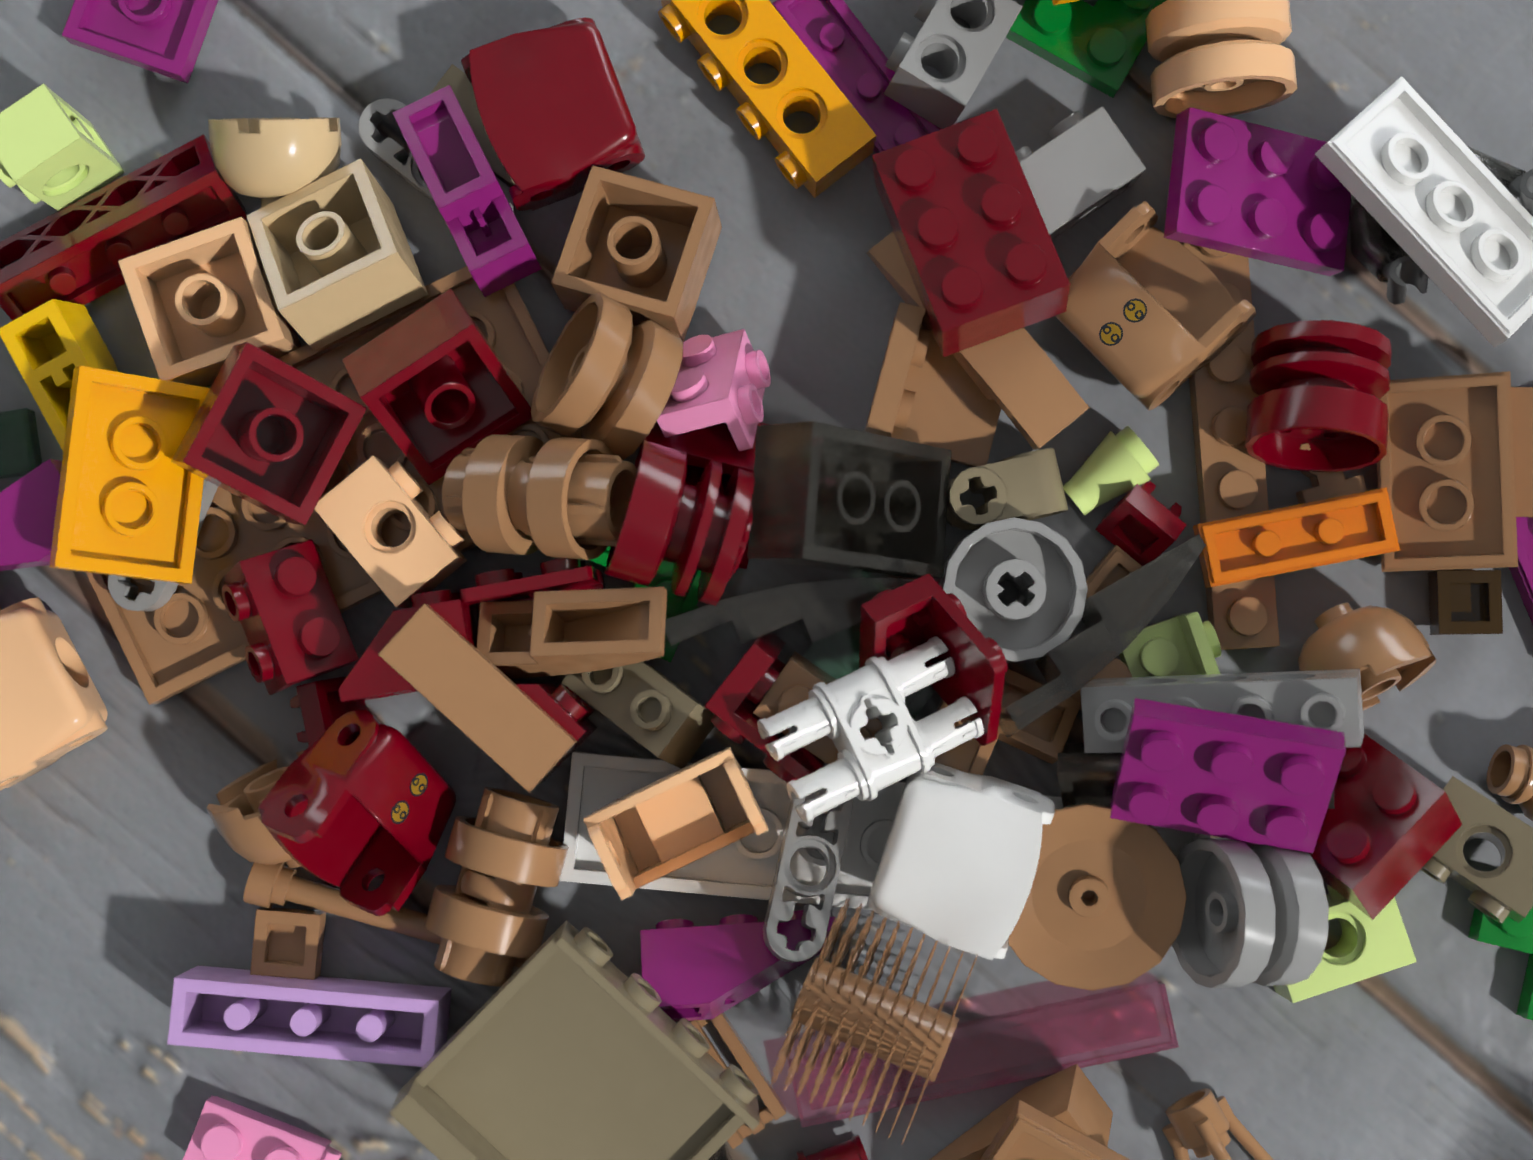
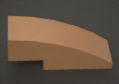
M664 587L543 591L534 592V600L480 602L477 650L509 679L568 675L605 670L664 656L667 590Z

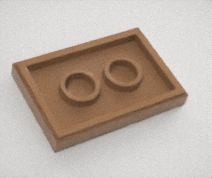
M1510 371L1390 380V390L1380 399L1387 404L1389 420L1387 455L1377 463L1378 489L1387 487L1400 551L1381 554L1382 572L1518 567Z

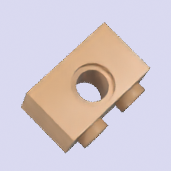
M372 456L322 497L314 510L394 606L402 609L411 608L412 595L430 592L467 561L457 549V546L464 541V538L450 524L447 517L440 510L433 516L427 513L415 498L423 491L422 487L399 461H396L389 467L384 461ZM403 512L410 521V534L401 545L389 547L382 538L383 523L390 515Z

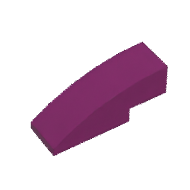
M448 85L393 112L395 120L436 206L447 223L468 270L483 296L486 297L541 270L542 268L451 86Z

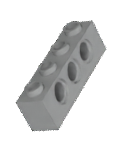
M1360 669L1098 678L1080 687L1085 753L1122 752L1134 698L1344 732L1346 747H1361L1364 737Z

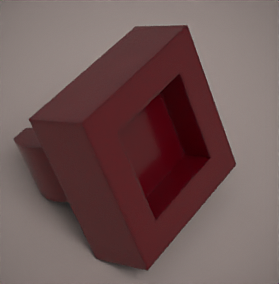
M1151 481L1144 483L1142 486L1136 484L1106 513L1095 528L1113 545H1117L1144 568L1172 545L1187 525L1179 519L1182 506L1175 502L1167 509L1150 495L1156 487Z
M347 676L296 686L298 695L294 696L289 702L291 708L301 707L305 731L296 733L299 742L308 743L310 746L342 715L354 710H367L365 700L340 702L338 688Z

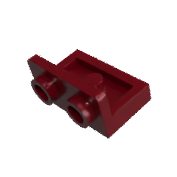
M312 539L239 561L224 576L226 584L222 587V597L226 610L234 622H241L249 642L245 649L248 667L258 683L264 682L269 695L282 692L293 684L351 665L359 660Z

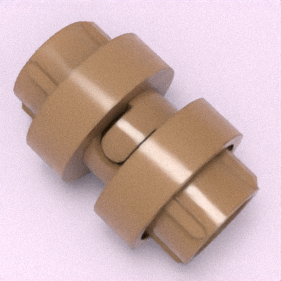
M494 434L484 438L476 448L464 449L461 454L451 461L443 481V507L450 524L458 530L468 531L473 542L483 551L530 555L540 550L549 557L593 560L599 557L608 546L616 547L638 470L631 462L622 461L619 455H613L610 448L604 442L597 439L557 437L544 443L534 436Z
M485 787L477 816L455 817L444 856L448 860L462 866L456 885L443 884L435 886L424 924L427 930L442 937L434 962L436 969L465 981L501 987L512 976L517 957L530 958L541 946L549 915L541 909L532 906L537 886H558L569 848L562 842L551 838L559 811L557 805L521 793Z

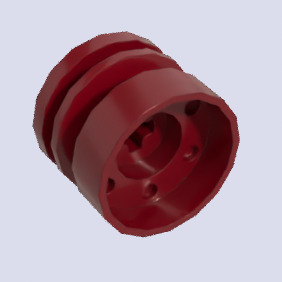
M1333 320L1291 322L1276 325L1259 333L1252 342L1251 360L1254 368L1250 372L1249 383L1252 391L1259 396L1255 397L1247 408L1245 447L1248 454L1265 464L1283 469L1307 472L1353 470L1378 463L1387 455L1389 413L1387 404L1380 399L1390 390L1389 370H1387L1391 366L1392 349L1390 339L1378 330L1356 323ZM1308 443L1311 450L1300 449L1302 444Z
M644 440L634 463L638 472L616 547L610 546L605 574L649 586L662 560L674 563L671 582L672 593L684 597L697 569L701 571L697 600L716 606L722 597L728 581L737 571L746 548L753 519L752 495L755 483L754 473L735 468L724 494H718L722 476V463L710 461L696 487L685 484L687 471L686 452Z

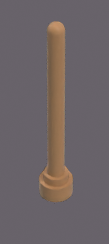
M286 862L275 865L254 863L249 873L243 896L245 903L270 909L274 904L284 907L289 901L440 945L442 937L430 932L424 926L427 917L425 913L401 907L399 911L391 909L385 915L375 916L348 904L340 896L339 888L297 877V870L287 867ZM517 957L514 967L520 968L529 958Z

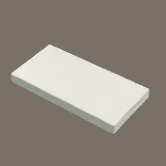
M1401 76L1318 150L1315 155L1495 348L1509 339L1533 314V216Z

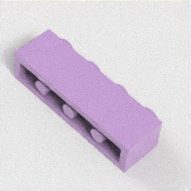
M198 965L174 977L167 1045L423 1067L447 1042L452 988L323 976L310 980L250 975V970Z

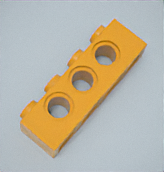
M661 0L663 8L658 11V14L667 30L679 43L683 42L686 38L691 42L701 55L697 60V64L706 79L717 91H721L725 87L730 91L740 104L735 109L740 121L756 140L761 139L765 135L779 153L774 158L777 167L795 189L804 185L811 195L816 198L873 153L877 135L769 0ZM719 15L732 16L740 23L734 32L726 35L712 32L707 25L714 17ZM767 63L775 67L779 75L768 84H757L752 82L745 73L755 64ZM804 111L813 115L818 125L809 133L799 134L788 129L784 120L793 112Z

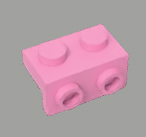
M745 329L715 337L698 335L683 342L682 362L668 401L657 420L665 438L726 422L739 451L753 448L757 425L764 418L762 400L765 388L771 384V376L764 353L761 350H753Z

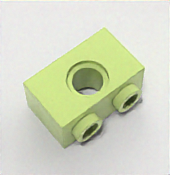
M44 83L0 113V179L9 188L17 184L25 196L34 204L42 200L59 211L101 189L124 173V170L91 122Z
M1327 885L1329 894H1326L1329 906L1328 921L1334 918L1339 920L1342 928L1341 938L1334 947L1324 950L1321 962L1308 979L1293 985L1274 986L1275 992L1290 1002L1295 1003L1417 962L1395 897L1372 920L1331 886Z

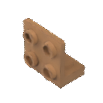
M900 302L894 317L862 438L970 467L986 465L1001 407L994 399L988 401L952 354L943 357L939 345L931 336L932 330L925 329L922 325L925 308Z

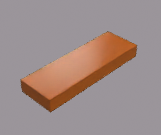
M1387 487L1193 526L1205 588L1400 551Z

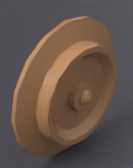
M1084 803L1056 809L1051 824H1043L1041 849L1034 881L1023 911L1008 938V944L1023 965L1056 985L1094 991L1129 984L1158 965L1181 932L1187 895L1178 858L1155 828L1146 824L1111 819V807Z

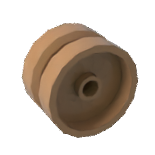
M602 293L590 295L578 307L565 325L543 367L533 395L531 407L533 422L560 436H571L581 429L582 439L600 440L610 448L613 455H619L622 461L636 451L648 436L668 401L681 366L683 341L678 334L652 320L640 322L633 327L632 314L628 307Z

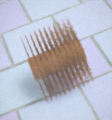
M849 898L846 899L844 906H841L837 919H834L828 939L825 937L820 957L815 959L805 979L792 1013L791 1020L793 1021L785 1034L787 1037L777 1056L779 1058L772 1072L774 1074L770 1082H772V1086L776 1082L779 1073L781 1074L786 1059H789L795 1039L796 1041L798 1040L803 1024L805 1025L803 1028L805 1031L794 1051L796 1054L788 1069L789 1073L784 1083L786 1085L783 1091L787 1090L788 1085H791L795 1072L797 1073L803 1055H806L812 1034L814 1036L815 1031H819L811 1047L813 1050L799 1082L800 1086L796 1093L798 1098L799 1094L802 1093L804 1085L807 1084L811 1071L814 1070L820 1051L822 1052L828 1035L832 1037L830 1040L831 1044L814 1082L816 1084L809 1101L812 1103L820 1084L823 1083L828 1067L831 1065L837 1046L839 1047L840 1042L846 1043L823 1103L824 1109L830 1096H832L836 1083L839 1081L853 1046L859 1049L858 1055L841 1094L842 1096L835 1113L838 1114L865 1052L873 1056L853 1104V1109L849 1116L850 1121L862 1093H864L877 1058H880L886 1062L862 1124L864 1126L890 1063L900 1068L877 1124L876 1133L902 1070L905 1069L913 1073L890 1131L888 1137L890 1138L915 1075L921 1076L926 1081L901 1143L903 1144L929 1080L935 1082L959 1022V1018L954 1016L978 954L975 957L952 1015L941 1010L964 951L957 963L939 1010L929 1006L951 946H949L926 1003L924 1004L916 999L935 952L937 940L930 952L912 998L904 995L926 934H923L922 939H920L899 992L894 991L891 986L907 950L906 947L911 938L913 927L909 929L885 986L878 983L883 975L884 967L897 937L896 934L900 927L899 921L892 932L889 942L886 944L872 981L867 979L866 975L882 939L881 936L887 921L886 917L883 918L873 943L869 946L863 966L861 965L859 973L855 974L853 972L859 963L858 959L865 946V940L875 915H873L874 911L872 910L870 917L866 920L863 931H860L854 951L853 949L851 951L846 969L840 967L851 946L849 944L857 929L856 925L863 907L861 903L857 907L854 917H851L835 957V954L833 955L835 951L833 948L841 934L840 929L847 916L845 914L849 907Z

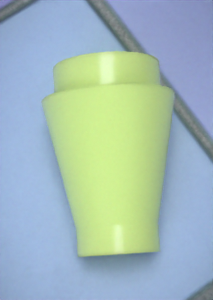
M1126 426L1116 435L1110 431L1074 476L1063 485V489L1078 509L1086 516L1096 507L1130 491L1136 484L1140 486L1150 481L1151 479L1148 474L1159 466V463L1129 426Z

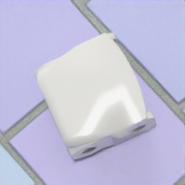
M935 762L930 767L929 772L922 774L921 771H918L908 776L867 900L868 906L881 916L913 927L945 945L975 955L978 954V956L989 960L993 958L1003 959L1008 949V938L1023 911L1034 881L1041 849L1043 824H1051L1055 813L1054 802L1042 796L1041 792L996 777L966 773Z

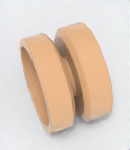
M1167 0L1152 9L1145 19L1148 52L1153 59L1162 62L1154 69L1150 76L1153 108L1160 115L1176 118L1177 114L1189 107L1223 116L1243 114L1279 103L1289 98L1297 90L1295 57L1291 49L1280 45L1292 32L1289 0Z

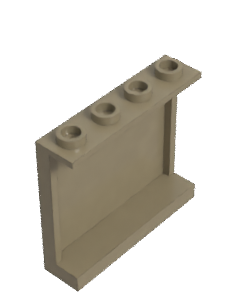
M567 920L400 1089L389 1112L392 1117L439 1160H708L744 1123L752 1131L760 1124L758 1100L755 1098L759 1093L746 1074L732 1064L724 1069L707 1053L710 1045L694 1025L685 1019H681L678 1023L674 1022L658 1006L662 1000L656 990L644 978L636 973H633L628 978L609 960L613 956L611 949L594 931L584 927L579 932Z

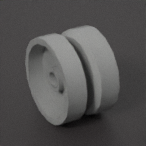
M1015 517L986 523L955 544L940 566L937 583L947 594L952 593L961 601L968 619L985 638L990 637L998 643L1007 662H1018L1045 656L1067 641L1083 617L1088 590L1082 561L1067 539L1041 522ZM1003 580L1014 583L1018 590L1017 599L1014 602L1003 604L998 594L1004 588L998 583Z
M1198 838L1185 845L1177 858L1187 899L1181 932L1172 946L1181 967L1195 983L1208 988L1242 987L1252 982L1262 986L1293 985L1308 979L1322 960L1328 938L1329 913L1323 879L1311 855L1308 852L1227 838Z

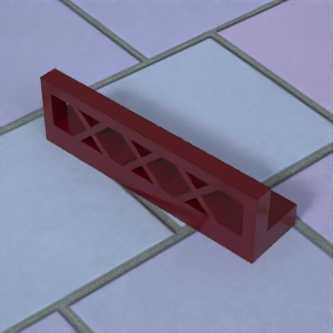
M203 134L0 241V307L13 321L51 299L86 305L126 283L118 262L119 260L239 217L246 220L247 213L243 203L234 190L224 182L215 167L210 142Z

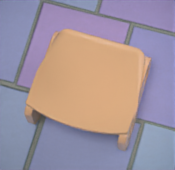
M39 597L26 599L0 610L1 791L47 768L66 753L94 739L108 729L105 723L108 716L107 708L62 621L56 613L46 610Z
M731 747L706 756L594 811L583 819L604 869L621 900L632 896L636 889L756 832L759 835L768 830V825L760 811L756 798Z

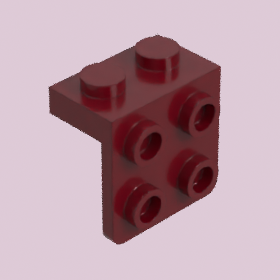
M928 573L894 590L882 591L870 601L862 604L859 669L864 667L866 660L871 657H884L888 661L927 642L928 639L934 636L938 637L945 644L948 651L926 661L925 667L952 657L955 674L949 678H943L931 684V686L948 706L955 703L961 697H967L978 712L960 721L964 723L981 718L984 734L976 739L977 742L985 746L995 741L998 734L999 718L1002 712L1001 703L1005 673L1007 672V661L998 643L990 637L985 638L968 619L961 601L954 594H947Z

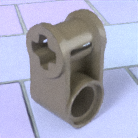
M1054 448L1026 452L1002 459L999 462L971 467L962 471L942 488L939 496V509L944 520L959 530H975L986 523L1014 517L1035 520L1068 511ZM969 489L972 494L982 493L985 499V504L976 508V511L973 505L962 506L960 501V495Z

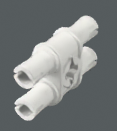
M934 636L928 639L927 642L888 661L884 657H871L866 660L864 667L828 684L823 682L814 684L813 689L808 693L809 699L757 722L762 739L789 729V734L765 745L770 755L776 761L826 735L833 740L839 752L837 754V761L786 784L791 800L801 799L818 791L817 796L794 806L796 812L805 823L812 821L814 817L854 797L861 801H871L878 796V791L918 771H921L922 774L929 772L930 767L934 765L935 757L973 738L977 739L984 734L981 718L973 721L969 720L954 727L955 722L978 712L967 697H961L955 703L918 721L911 718L905 705L906 696L955 674L952 657L925 667L926 661L948 651L941 639ZM878 717L883 729L875 734V738L865 740L861 735L860 728L868 723V719Z

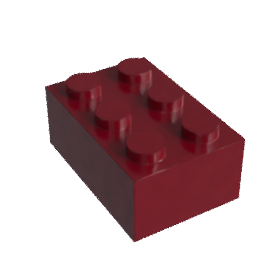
M997 108L872 155L876 189L943 357L1066 312L1070 289L1069 280Z

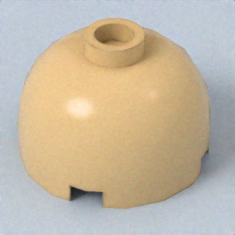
M340 118L208 119L210 147L216 169L224 182L238 194L261 198V208L336 171L339 167L341 155Z

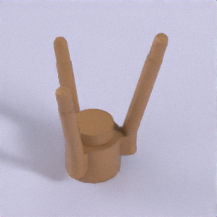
M1210 1088L1188 1094L1173 1103L1165 1111L1171 1124L1163 1127L1162 1131L1173 1150L1175 1160H1190L1188 1149H1192L1197 1158H1203L1212 1154L1215 1160H1232L1225 1149V1146L1231 1141L1227 1130L1233 1134L1254 1160H1273L1237 1119L1224 1096L1215 1098Z

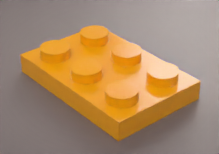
M81 365L74 368L49 568L192 584L204 479L172 463L171 460L210 388Z

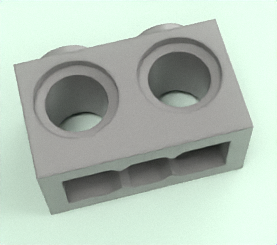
M923 0L914 15L915 18L924 22L916 38L904 32L885 65L894 71L895 74L884 95L941 129L954 125L1023 6L1013 0ZM952 17H959L965 20L971 29L961 27ZM922 65L936 68L944 79L930 76L923 69Z

